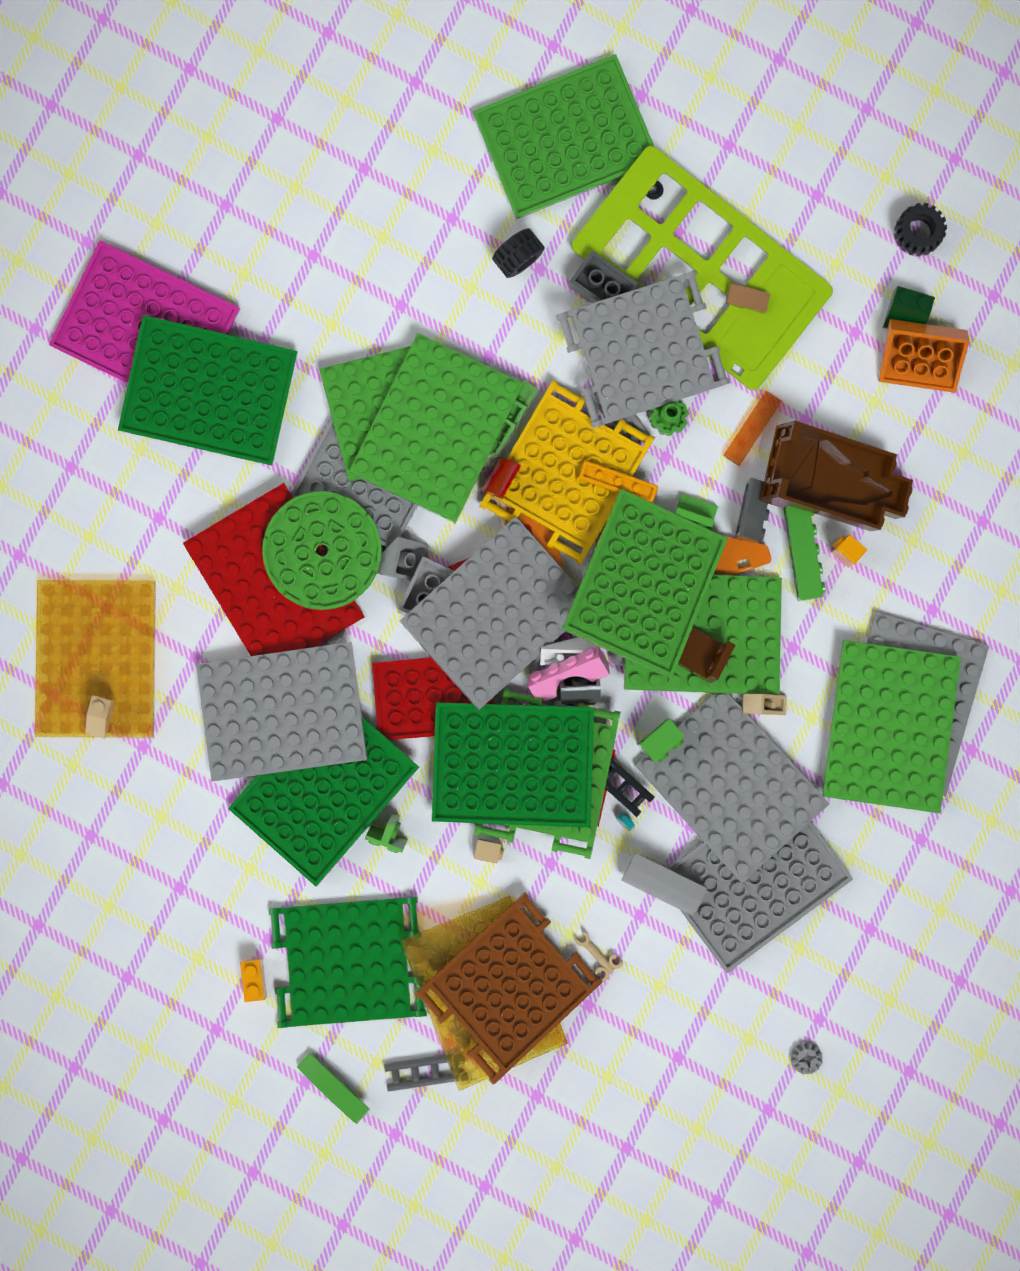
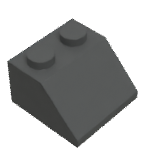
M580 676L564 679L560 682L561 704L575 706L578 703L595 705L596 702H601L600 679L594 682Z

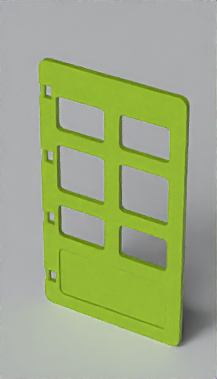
M648 146L644 149L571 244L572 250L584 260L592 250L640 284L638 289L645 287L638 282V277L660 249L665 247L696 271L695 279L700 293L707 284L711 283L726 296L729 285L735 283L720 272V267L741 240L748 238L768 255L767 259L745 286L770 294L766 313H759L747 308L730 305L709 333L705 334L698 329L704 350L719 346V355L724 370L752 391L757 390L833 294V288L829 283L654 146ZM663 174H666L687 191V194L665 222L659 224L639 209L638 205ZM697 202L705 204L733 228L709 260H704L674 236V231ZM626 220H631L651 236V240L629 268L623 270L603 254V250ZM688 286L686 293L691 305L694 299L690 286ZM708 355L707 357L713 361L712 356ZM734 364L744 370L741 375L731 369Z

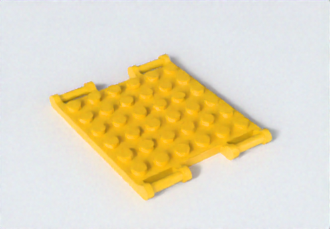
M553 380L507 459L521 465L503 499L501 500L494 496L497 500L515 509L513 515L491 503L490 500L493 496L487 493L479 507L484 510L488 509L509 522L514 517L518 519L522 513L554 532L547 544L548 547L556 548L575 559L579 565H582L607 522L618 493L578 480L584 460L633 477L655 437L652 435L648 436L632 427L624 419H620L614 430L605 425L592 428L590 424L592 422L591 417L581 412L586 403L584 396L576 395L559 385V382ZM555 391L577 404L574 408L552 395ZM624 430L645 442L644 446L642 447L619 434L620 431ZM559 536L583 548L581 554L557 541Z

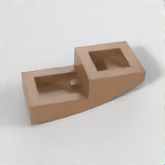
M730 284L725 303L759 313H766L770 294Z

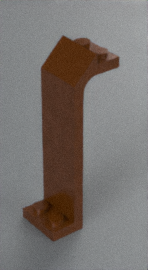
M692 627L678 665L703 680L712 683L719 679L736 645L730 641L722 644Z

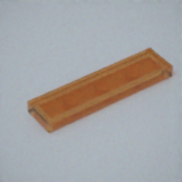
M765 391L723 457L740 466L782 401Z

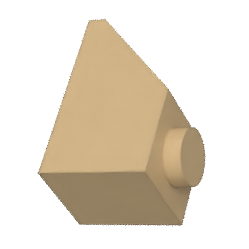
M743 694V714L786 715V696Z
M92 695L87 711L85 734L105 739L116 701Z

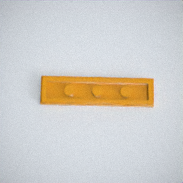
M584 460L578 476V480L615 493H619L623 489L653 503L659 487L658 485Z

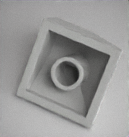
M397 537L381 554L377 574L411 581L422 557L427 556L429 545Z

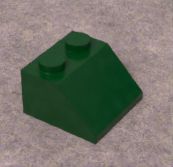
M897 286L893 291L882 328L888 329L890 319L926 324L935 297Z

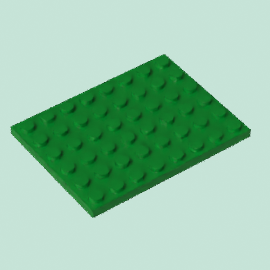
M143 315L118 431L273 466L298 351Z
M436 703L432 822L591 827L595 708L485 704L478 710L473 704Z
M363 716L368 760L256 775L228 808L315 887L322 882L420 768L419 765Z

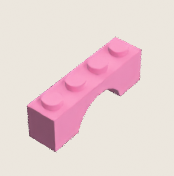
M599 646L593 649L590 648L579 655L570 656L560 663H554L548 668L533 672L528 676V688L535 699L543 698V703L557 697L559 683L568 677L580 676L594 682L610 675L609 662Z

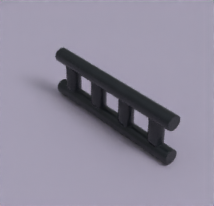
M611 758L605 789L634 816L638 817L642 812L638 809L645 799L651 803L655 796ZM616 772L625 780L618 789L609 782ZM630 786L640 793L633 802L623 795Z

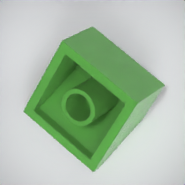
M669 718L637 745L654 763L657 761L661 763L669 756L667 752L670 749L674 748L676 750L684 743L682 739L685 736Z

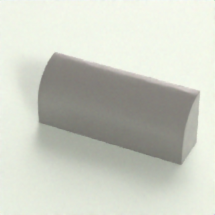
M634 852L621 881L690 915L696 912L707 891L705 886Z

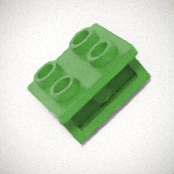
M682 494L675 514L710 530L713 526L718 506Z
M392 813L385 830L371 825L365 837L366 840H369L370 844L385 846L387 850L393 853H402L408 840L397 835L401 822H398L400 815Z

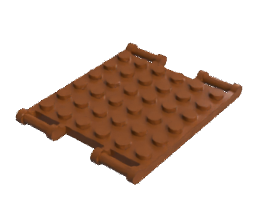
M526 892L521 894L516 901L414 993L437 1017L436 1020L440 1024L453 1014L478 1044L471 1048L466 1055L470 1059L473 1058L489 1077L492 1085L498 1082L603 982L580 959L581 956L577 951L565 961L541 932L551 921L548 917L545 918L530 901L529 895ZM523 904L539 922L537 927L520 909V905ZM573 964H575L580 969V971L586 976V978L591 982L589 986H587L583 982V980L577 975V973L571 968ZM429 989L448 1008L445 1012L426 993ZM482 1049L500 1068L496 1073L479 1054Z

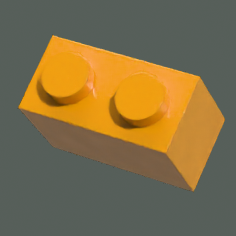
M849 534L846 537L841 536L832 545L834 549L831 553L849 568L855 565L868 549Z
M263 958L241 961L244 1001L265 1000L267 998Z

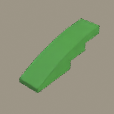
M524 379L520 380V382L524 383L491 450L490 454L498 458L539 389Z
M310 1052L297 1066L355 1124H358L370 1110L345 1082L341 1081L313 1053Z

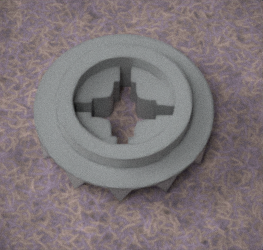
M803 1042L793 1049L791 1063L798 1072L812 1074L819 1070L823 1063L822 1053L815 1044ZM804 1051H806V1053L809 1056H815L812 1057V1059H810V1066H808V1064L805 1061H799L802 1060V1058H804Z

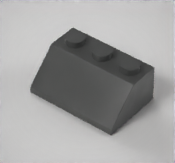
M592 250L569 281L568 287L592 304L636 290L640 284Z
M750 478L746 482L735 539L759 543L760 540L764 539L766 529L763 528L764 521L768 520L770 510L767 509V503L760 501L764 483L761 480Z

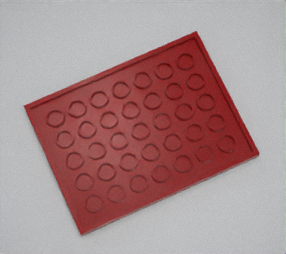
M285 483L275 487L183 542L184 547L250 656L313 648L365 618L355 600L335 609H310L297 605L284 597L271 582L263 561V540L272 517L283 505L293 499ZM322 545L317 547L316 552L319 556L327 554Z

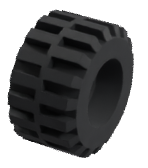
M917 203L914 207L911 205L902 213L894 228V231H896L894 237L898 239L897 245L903 246L902 251L908 250L909 255L912 256L914 253H916V256L928 255L942 243L946 236L945 231L947 230V225H944L946 218L940 216L942 212L941 210L937 212L935 210L936 206L932 205L930 208L928 207L929 203H924L922 206L920 203ZM922 221L926 223L930 229V237L920 239L914 236L910 227L911 222Z
M527 228L506 240L495 251L492 260L506 278H511L531 266L542 255L545 247L533 231Z

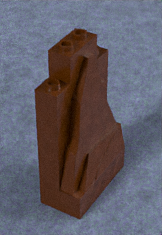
M794 420L776 425L760 501L777 507L792 506L864 530L878 531L881 530L884 524V516L893 519L905 518L909 509V497L913 491V480L893 473L897 465V454Z

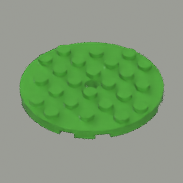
M309 492L288 501L272 517L263 540V561L271 582L284 597L297 605L310 609H335L356 600L369 588L379 569L381 541L378 529L371 516L357 502L334 492ZM318 546H326L328 553L325 556H319L316 552Z

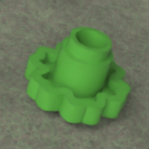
M679 400L650 409L652 413L649 416L651 426L654 429H658L661 435L671 436L674 432L680 433L687 425L685 418L689 415L686 404L679 403Z

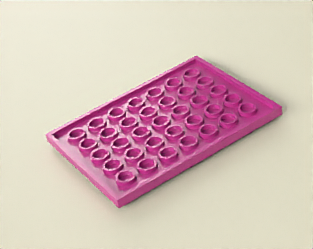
M100 240L49 346L128 384L143 315L228 335L240 311V307Z

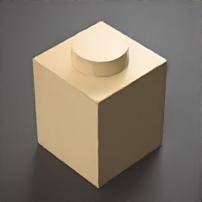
M478 839L474 859L497 864L498 859L502 860L504 848H501V843Z

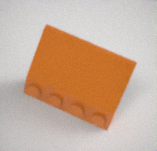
M890 319L885 338L879 382L956 393L970 341L968 330Z

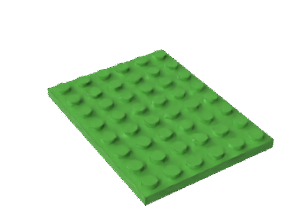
M616 54L473 111V116L516 220L623 177L644 149L648 146H654Z
M417 333L349 473L456 524L524 383Z
M621 489L562 630L671 679L728 538Z
M713 575L693 627L722 644L730 641L736 645L718 680L709 683L677 665L673 677L669 679L624 658V690L780 695L782 578Z
M843 640L822 790L823 797L941 814L961 657Z

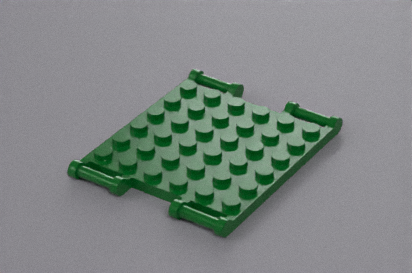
M418 897L268 909L272 923L273 942H271V949L287 947L290 986L274 988L278 1004L279 1021H277V1028L427 1016V1010L424 1009V1002L421 998L416 997L417 1010H411L409 983H415L416 992L423 986L424 976L408 977L407 957L404 954V951H406V938L421 937V932L418 930L416 906ZM403 904L409 905L410 931H405ZM279 914L285 915L286 941H281ZM285 993H290L292 1020L286 1019Z

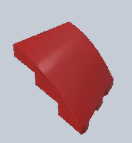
M498 457L479 491L493 497L496 496L502 500L521 465L509 459Z

